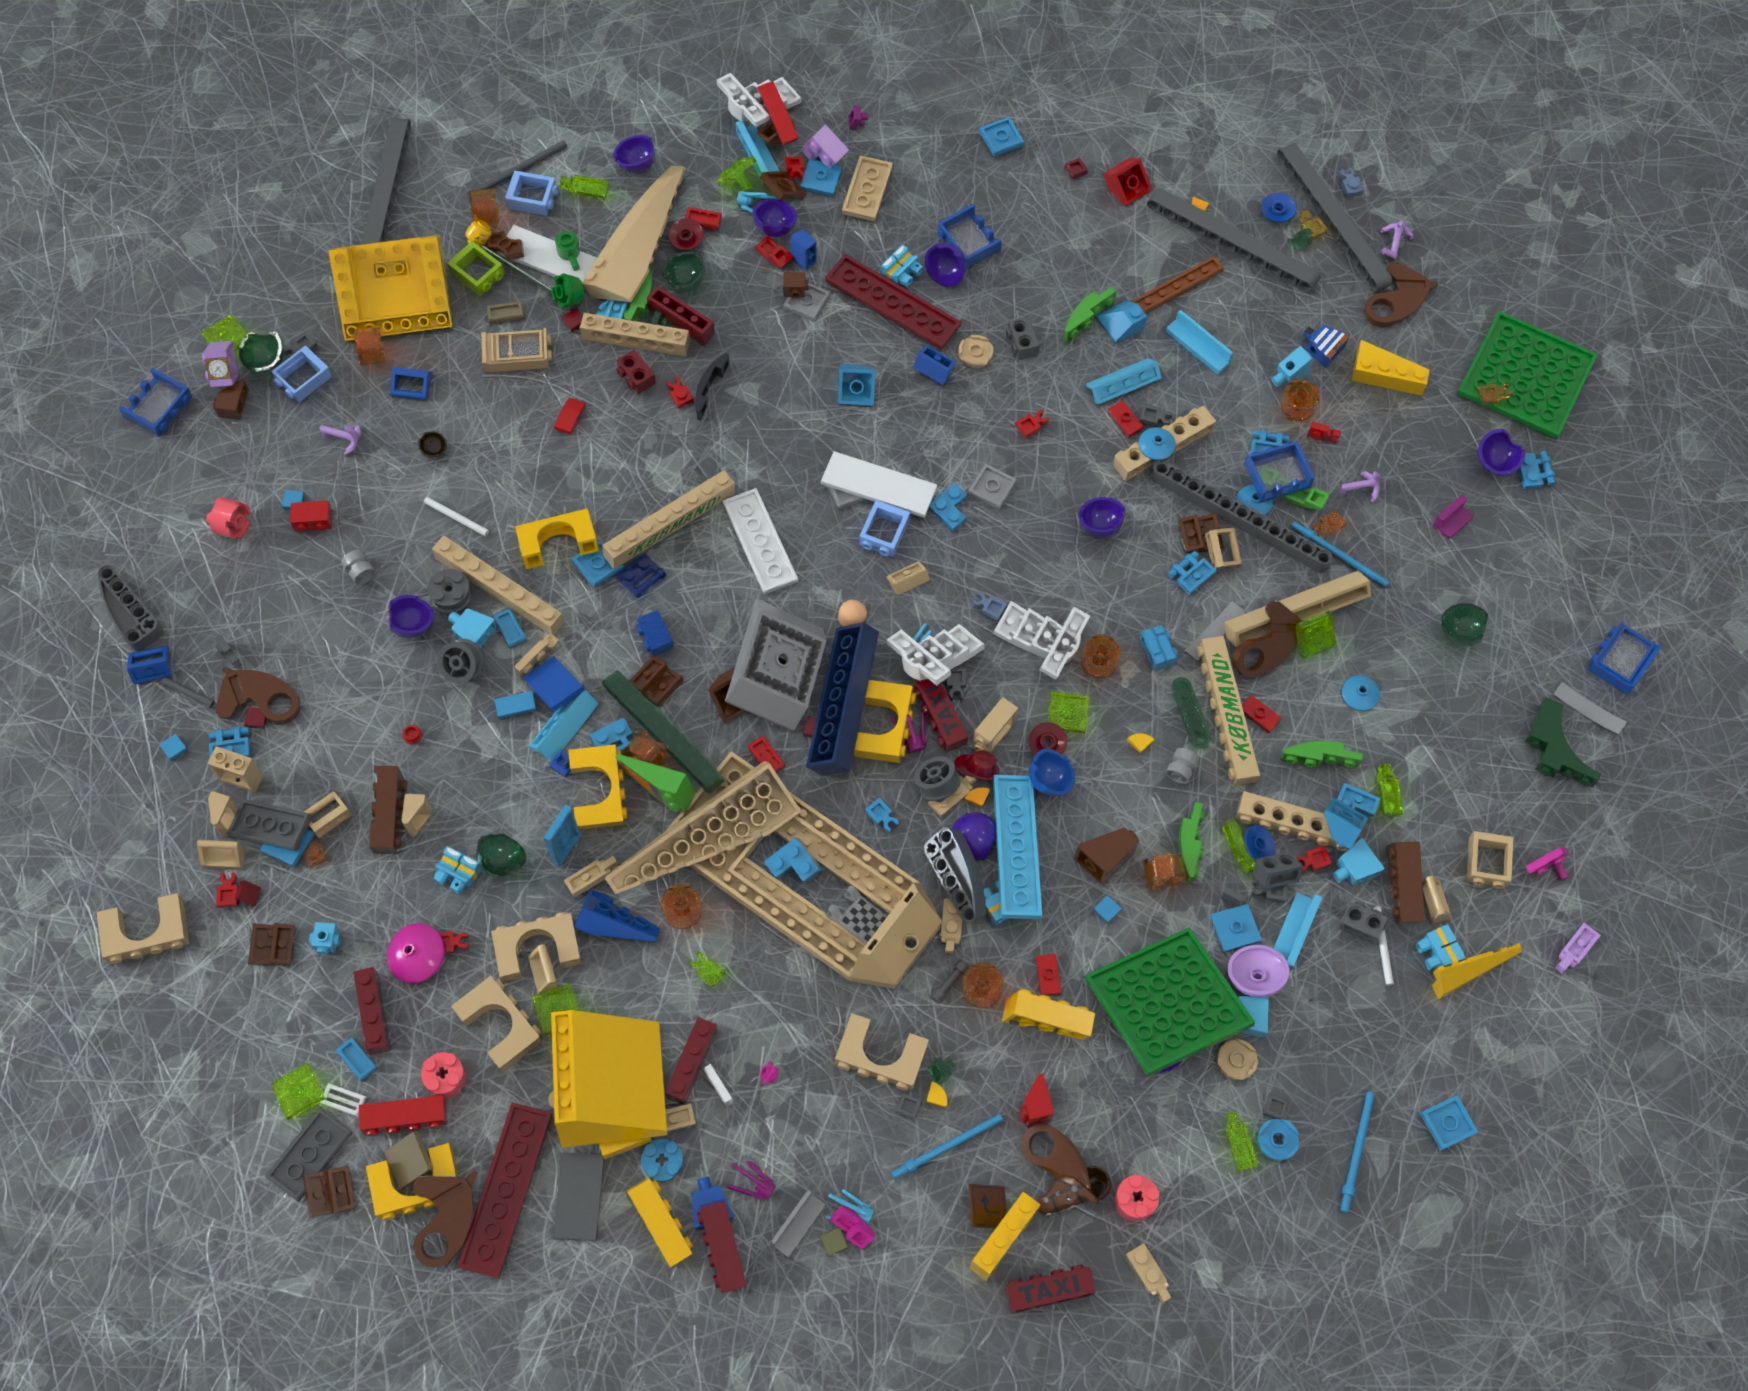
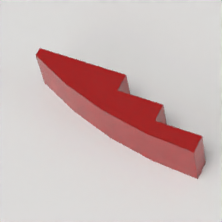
M771 81L758 86L757 89L782 145L784 146L799 140L774 82Z

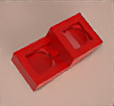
M769 236L764 238L755 247V250L765 259L780 269L793 259V256L782 245L778 246Z
M569 397L555 422L554 429L571 434L578 425V418L585 410L586 403Z

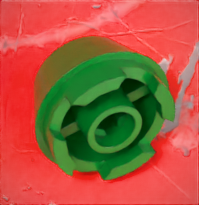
M562 273L553 278L555 287L551 288L552 298L554 302H558L559 308L569 309L582 302L584 287L578 277Z

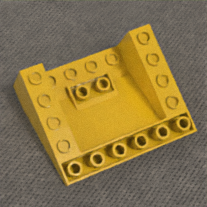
M440 235L339 247L328 250L345 341L453 326Z
M576 1010L551 1012L554 1116L561 1147L566 1148L668 1135L659 1022Z

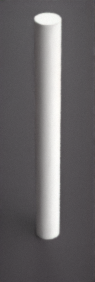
M429 497L424 499L426 505L485 537L488 535V529Z
M1380 906L1373 907V911H1374V910H1379V911H1381V907H1380ZM1375 922L1376 928H1378L1380 925ZM1384 929L1379 940V948L1385 984L1390 986L1394 985Z

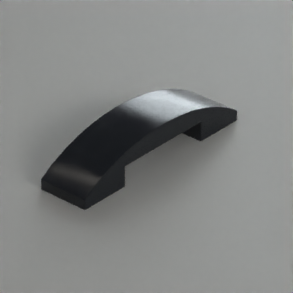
M727 353L717 358L700 379L695 396L697 420L701 421L708 407L707 397L705 396L715 377L723 378L730 365L729 354Z

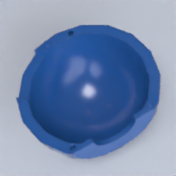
M1051 748L1042 749L1033 757L1029 767V777L1035 789L1051 797L1065 795L1072 790L1075 784V772L1067 757L1051 750Z

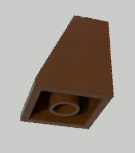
M1124 827L1080 843L1074 860L1098 882L1104 885L1135 854L1139 840L1133 831H1128Z

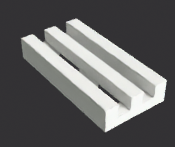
M711 1064L704 1067L707 1078L724 1105L729 1106L732 1104V1097Z
M328 1083L320 1103L359 1117V1105L364 1104L368 1098ZM330 1090L359 1099L360 1101L356 1103L331 1094ZM328 1097L336 1101L348 1104L350 1106L356 1107V1110H352L347 1107L335 1104L333 1102L327 1101L326 1099Z

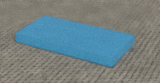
M566 804L543 837L552 862L558 867L563 864L581 836L572 808Z

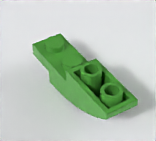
M650 264L648 266V276L632 302H630L629 310H626L623 315L625 320L637 321L639 316L647 317L649 312L647 297L653 291Z
M1110 287L1100 295L1093 291L1086 296L1071 314L1066 325L1063 340L1067 342L1070 339L1076 338L1084 329H1089L1093 325L1094 316L1098 315L1103 308L1109 307L1115 302L1117 291Z
M1312 741L1284 749L1280 760L1288 764H1304L1309 768L1319 767L1322 761H1325L1327 764L1337 763L1347 768H1355L1360 765L1363 753L1344 750V742Z
M1195 802L1190 819L1183 817L1178 839L1180 865L1186 882L1190 884L1193 878L1198 877L1200 867L1197 866V862L1202 860L1204 849L1201 848L1202 841L1198 840L1201 829L1197 827L1199 822L1202 823L1205 811H1202L1203 803Z

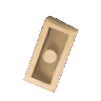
M920 561L886 576L897 595L930 580L927 569Z

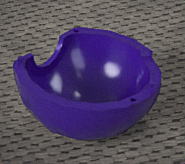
M635 135L621 141L613 153L615 162L629 173L646 171L655 162L652 138L645 135Z
M768 198L753 207V221L758 230L765 235L781 237L794 228L797 221V213L790 204L782 200Z
M938 243L928 249L925 255V267L930 277L939 285L945 287L955 286L962 281L966 273V258L963 252L955 245Z
M1496 429L1485 434L1479 443L1477 452L1481 466L1489 473L1496 475L1511 474L1518 470L1524 462L1526 454L1525 449L1521 445L1515 444L1510 439V434L1505 429Z
M1093 498L1085 502L1080 508L1078 516L1081 526L1088 534L1096 538L1112 537L1121 529L1125 516V507L1113 498Z
M402 595L389 602L390 631L397 636L408 639L419 637L427 632L432 625L434 618L433 608L426 601L418 598V596Z
M966 813L955 821L951 829H958L963 833L975 861L985 860L996 839L995 821L983 813Z

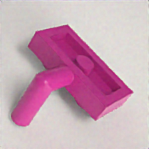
M1558 847L1527 865L1526 868L1529 873L1541 875L1549 870V866L1553 865L1561 880H1564L1569 876L1561 863L1566 860L1565 857L1570 855L1566 847Z

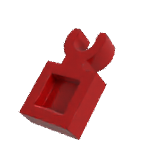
M802 156L785 157V167L787 174H790V180L794 181V177H799L800 181H803L804 164Z
M676 376V384H671L668 380L667 387L671 390L670 396L677 408L680 409L693 403L694 397L686 384L681 386L680 378Z
M1043 410L1038 411L1035 417L1029 414L1015 422V427L1025 439L1040 431L1041 426L1049 422V417L1045 419L1040 418L1043 416Z
M1312 421L1307 437L1321 441L1328 439L1333 443H1338L1341 431L1337 429L1331 430L1329 429L1330 426Z
M1325 846L1306 851V858L1303 856L1296 858L1303 864L1301 873L1305 872L1308 867H1311L1312 872L1332 865Z
M232 872V877L229 880H226L224 873L220 874L223 886H217L216 906L218 908L239 906V901L235 900L239 888L238 885H234L237 881L235 872Z
M453 931L440 933L445 945V954L455 953V947H459L462 950L469 948L468 944H461L462 939L469 938L467 933H460L457 937H455Z

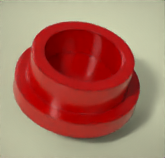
M409 725L403 730L402 737L406 743L416 744L421 740L422 732L419 727Z

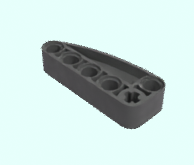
M110 565L102 566L98 571V580L106 610L117 630L131 649L141 651L159 639L163 634V629L118 572Z
M943 828L925 843L924 852L963 922L981 924L986 919V904L983 885L974 856L960 830Z

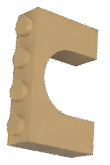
M178 893L159 897V927L152 936L140 941L127 938L123 913L117 907L97 912L102 958L110 964H118L124 959H139L145 954H160L163 950L170 948L180 949L183 948V945L190 944L183 898Z
M561 912L556 914L555 917H539L533 922L522 921L516 923L515 926H500L496 930L491 931L499 977L502 982L522 978L519 950L525 940L535 935H545L555 941L562 969L582 964L571 913Z
M489 976L451 1007L465 1026H468L483 1013L494 1009L503 1010L512 1017V1029L509 1035L487 1052L503 1073L542 1043L539 1037L542 1033L535 1024L531 1026L527 1022L530 1018L523 1009L519 1011L515 1007L517 1004L516 1000L511 994L507 996L504 993L505 987L499 979L494 980L492 976Z
M851 1013L835 1057V1064H838V1068L849 1071V1069L855 1070L858 1075L866 1078L869 1076L875 1077L878 1082L883 1084H895L898 1089L903 1091L913 1090L929 1039L909 1033L901 1057L893 1064L886 1066L877 1065L866 1057L863 1050L871 1020Z

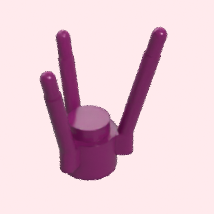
M921 712L920 719L921 737L919 734H915L910 715H906L911 735L908 737L909 740L905 739L904 743L906 750H910V753L920 752L925 749L924 745H927L924 712ZM891 716V720L896 726L897 721L894 716Z
M748 1161V1165L762 1179H757L733 1163V1168L757 1184L755 1190L758 1192L730 1184L727 1185V1188L756 1197L761 1201L763 1197L768 1200L776 1187L773 1184V1180L768 1178L751 1161Z

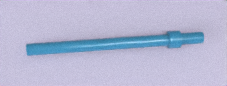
M1296 521L1292 524L1291 528L1301 533L1303 537L1330 551L1333 555L1385 588L1390 582L1314 534L1315 531L1312 529H1307Z
M1370 1091L1366 1094L1346 1185H1343L1342 1189L1343 1199L1340 1211L1343 1213L1349 1212L1351 1199L1354 1198L1356 1191L1354 1185L1375 1093Z
M1001 1114L986 1120L914 1160L910 1159L904 1162L903 1166L890 1172L892 1178L895 1180L908 1172L909 1174L917 1170V1167L1003 1121Z

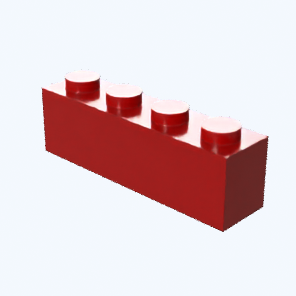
M443 1095L359 1105V1130L366 1134V1136H377L379 1132L386 1131L388 1134H396L403 1129L419 1131L421 1127L438 1129L442 1125L447 1124V1103Z

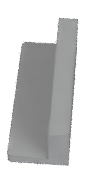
M808 1189L772 1239L771 1246L789 1258L824 1210L826 1204L812 1195V1191Z

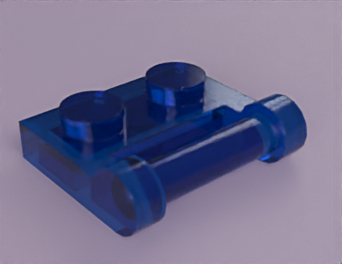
M645 553L616 575L617 579L637 599L655 582L667 576L665 571ZM652 572L655 573V574H653L650 578H648L645 582H643L640 586L635 587L640 581H642V580H643L645 577H647L650 573H652Z

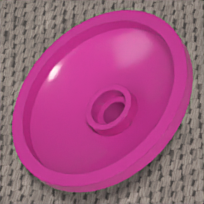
M423 923L410 924L399 930L392 938L387 950V963L391 973L399 980L411 984L421 983L430 979L439 970L444 960L445 945L443 938L436 929ZM412 947V951L408 953V949Z

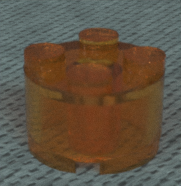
M494 188L469 191L473 221L482 220L488 225L499 223L497 214L499 210L498 204L495 203Z
M380 327L355 329L354 337L359 364L367 365L385 362Z
M1306 379L1292 380L1286 386L1280 401L1281 410L1286 415V418L1290 421H1304L1312 418L1320 400V390L1317 385L1309 383Z
M1097 634L1092 636V638L1085 642L1081 654V665L1084 673L1095 678L1111 677L1118 667L1121 648L1114 641V638L1109 635Z
M644 730L638 733L622 750L624 756L662 766L667 760L666 746L660 741L656 742Z
M1175 853L1153 856L1154 861L1150 862L1148 858L1143 860L1147 885L1151 886V890L1163 888L1162 885L1169 883L1171 887L1179 886L1187 878L1181 853L1177 857Z
M675 884L668 888L661 898V909L665 921L670 927L676 929H687L698 924L702 915V903L699 893L687 884Z
M980 962L972 965L964 974L962 993L966 1002L977 1008L994 1006L1002 994L1004 986L1003 975L990 963ZM980 983H984L985 988H981Z

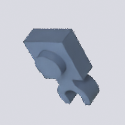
M1349 168V174H1346L1342 169L1340 178L1342 179L1341 185L1346 197L1362 195L1364 188L1359 176L1353 177V168Z
M977 592L976 597L980 598L981 601L972 600V605L976 608L982 607V614L999 621L1007 608V603L992 595L987 599L983 593Z

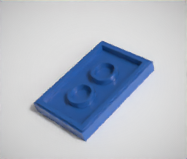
M552 656L523 676L526 684L552 712H555L585 691L583 686L555 656Z

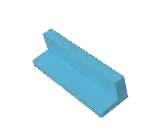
M743 121L735 122L736 133L758 176L760 177L762 172L779 171L765 142L757 135V127L754 125L745 127Z
M1182 310L1178 311L1176 320L1166 328L1165 332L1219 375L1230 365L1233 352Z
M1147 358L1086 383V387L1092 390L1095 403L1101 404L1161 379L1158 362Z
M586 690L557 709L528 747L535 752H540L552 762L595 710L598 702Z
M1300 893L1295 895L1273 949L1280 952L1287 960L1289 972L1295 965L1322 900V897L1317 894L1313 898Z

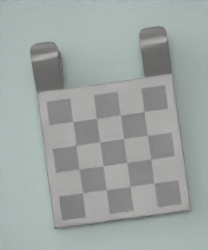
M849 886L844 896L848 900L854 901V903L843 915L836 906L832 905L826 912V917L839 923L866 945L887 916L862 897L854 886Z

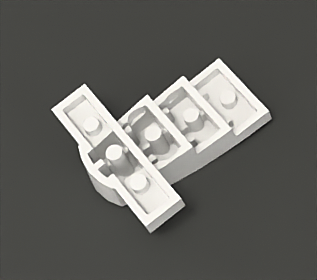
M731 73L717 79V86L728 97V110L736 119L750 121L755 127L770 120V115L767 113L757 89L758 86L771 82L769 79L759 85L754 82L745 88ZM783 77L773 81L786 110L801 103L802 98Z
M1010 601L992 634L1023 650L1045 658L1039 670L1056 680L1064 664L1071 661L1075 656L1081 640L1080 635L1090 615L1073 607L1064 625L1061 626L1048 616L1044 618L1030 608L1025 610Z
M960 624L949 632L945 629L942 630L935 637L929 635L919 644L903 630L898 631L887 639V645L902 656L904 671L909 676L920 681L929 679L936 686L951 676L950 669L967 661L984 649V643Z

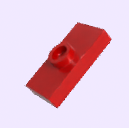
M688 207L685 218L697 221L702 228L718 231L722 213Z
M1123 400L1108 408L1107 412L1128 438L1143 430L1144 426Z
M1252 695L1242 704L1244 715L1268 733L1281 720L1279 715Z
M761 736L747 746L759 764L764 761L770 763L776 773L785 768L784 762L764 736Z
M1056 954L1037 955L1036 965L1040 995H1061Z

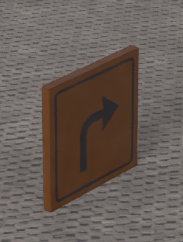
M968 1184L971 1227L996 1229L1007 1214L1005 1186Z

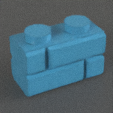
M1163 625L1141 632L1140 641L1154 671L1173 666L1176 663L1178 657L1177 649L1171 646L1170 634L1168 630H1164Z

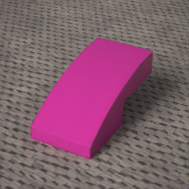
M842 1205L831 1215L830 1221L846 1231V1239L862 1250L875 1238L871 1228L852 1209Z

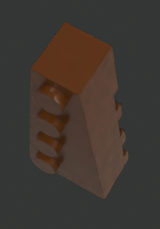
M374 765V773L377 774V782H373L376 802H372L371 810L375 820H371L369 847L376 854H397L398 847H401V835H399V832L403 828L401 813L405 799L403 795L407 791V780L404 779L398 766Z
M1395 842L1386 846L1391 882V897L1394 906L1392 908L1393 919H1395L1396 923L1425 922L1420 842Z

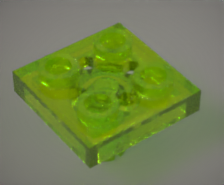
M745 156L737 160L730 168L725 169L719 174L720 178L716 182L719 186H722L736 179L743 191H746L753 185L744 172L757 160L754 156L749 158Z
M1330 611L1296 624L1299 653L1303 659L1337 645L1333 614Z

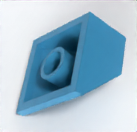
M1124 301L1096 315V319L1114 343H1117L1144 329L1147 315L1138 303Z
M841 363L839 369L838 404L874 406L876 370L858 364Z
M1335 798L1332 799L1325 811L1332 839L1339 846L1351 849L1368 817Z

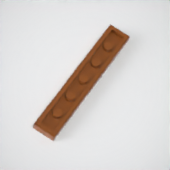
M1212 256L1130 302L1138 303L1144 313L1147 314L1222 273L1224 267L1215 256Z

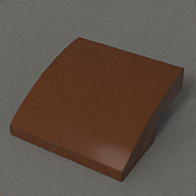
M1216 513L1197 517L1196 514L1179 519L1186 552H1208L1205 533L1220 529ZM1218 535L1220 549H1223L1222 536Z
M652 656L628 681V684L647 700L660 707L684 679L681 675L668 668L665 662Z
M253 923L248 964L290 965L295 925Z
M348 1166L303 1175L309 1218L355 1208Z

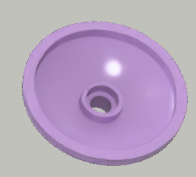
M1250 945L1239 949L1232 955L1228 963V977L1233 986L1240 992L1254 997H1267L1278 993L1285 987L1289 979V965L1285 957L1277 950L1264 945Z

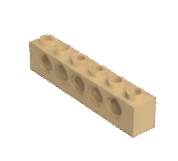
M589 313L583 314L580 325L583 340L684 357L687 356L690 345L689 330Z
M1203 405L1198 409H1192L1184 417H1178L1174 423L1164 425L1162 428L1169 431L1175 439L1173 454L1212 432L1216 420ZM1135 442L1129 449L1121 450L1115 455L1113 466L1122 478L1127 481L1150 468L1159 460L1147 458L1140 451L1139 442Z
M1243 791L1235 818L1240 820L1241 823L1261 825L1267 830H1277L1283 835L1291 834L1301 840L1316 841L1322 846H1334L1340 851L1349 850L1347 847L1339 846L1332 839L1325 813ZM1254 810H1260L1262 812V815L1256 814ZM1273 815H1279L1282 820H1276ZM1292 820L1299 821L1301 825H1295ZM1312 825L1317 826L1320 831H1315Z

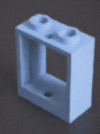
M514 170L505 197L507 209L548 216L549 210L553 209V198L558 193V185H556L555 178ZM522 185L545 188L546 192L543 201L519 197Z
M306 345L272 371L274 383L279 388L283 387L286 395L290 399L294 398L298 403L332 378L329 367ZM307 362L318 373L295 390L284 379Z
M876 500L859 536V545L867 550H875L883 556L894 557L910 522V512ZM876 516L900 524L892 543L867 535Z

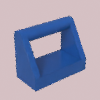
M392 367L390 396L427 400L433 372ZM400 375L424 378L422 392L397 389Z
M168 645L128 654L127 670L133 684L172 676ZM162 654V658L135 663L136 659Z

